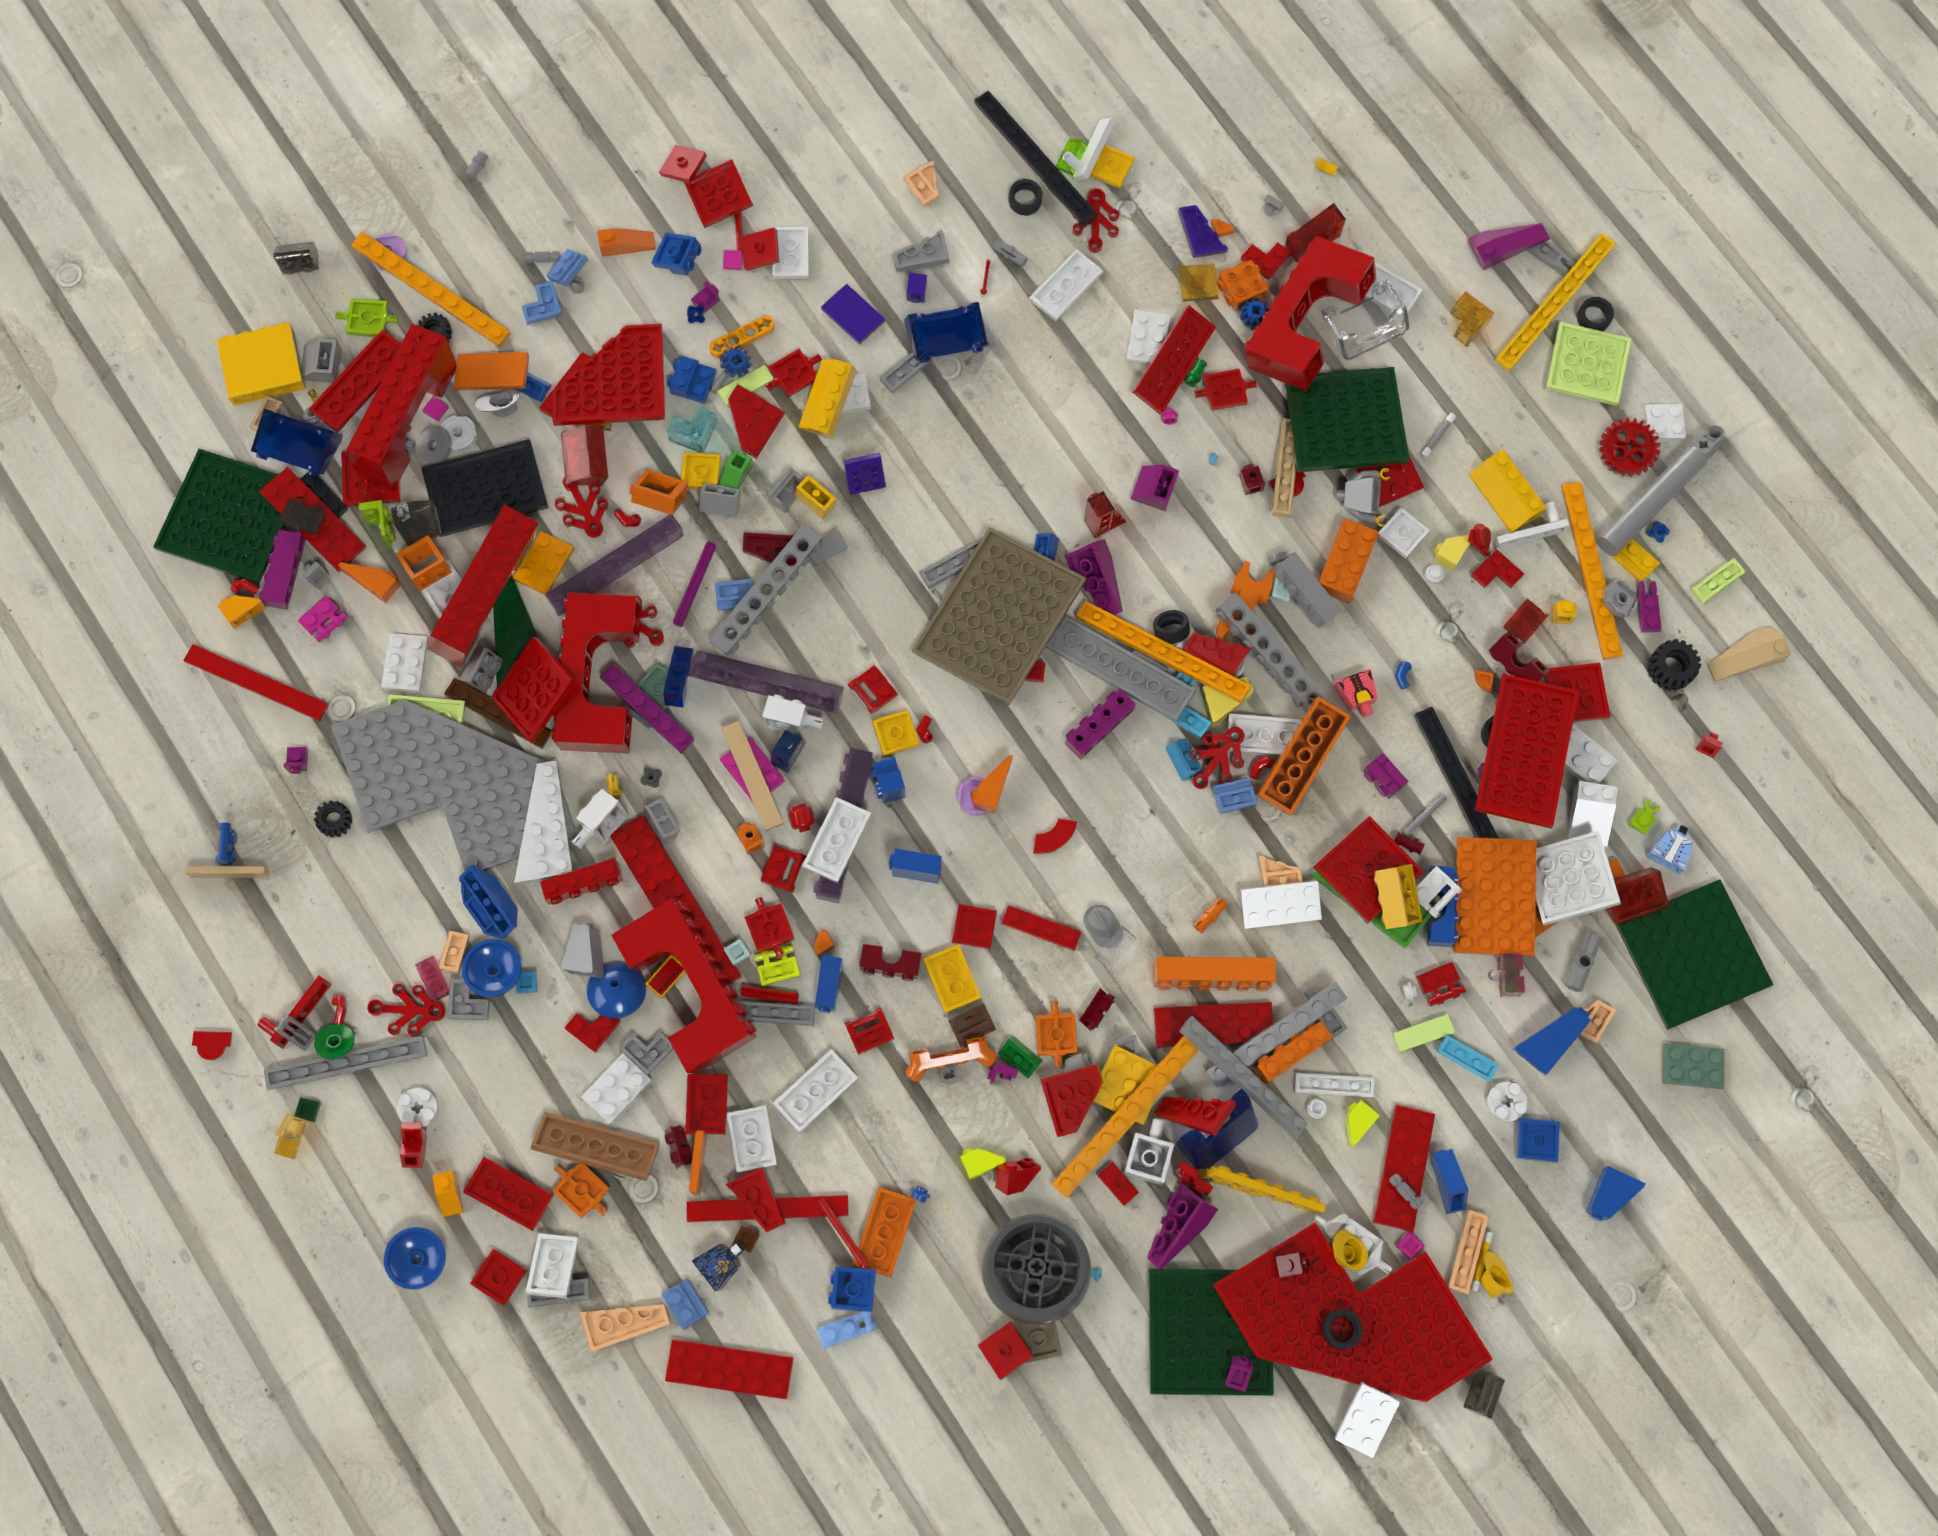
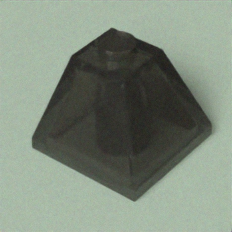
M434 500L406 501L391 508L394 525L407 546L412 545L427 535L431 539L442 535Z

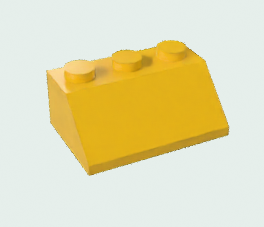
M1412 864L1375 871L1374 880L1379 890L1378 901L1382 906V922L1385 928L1405 927L1423 922Z

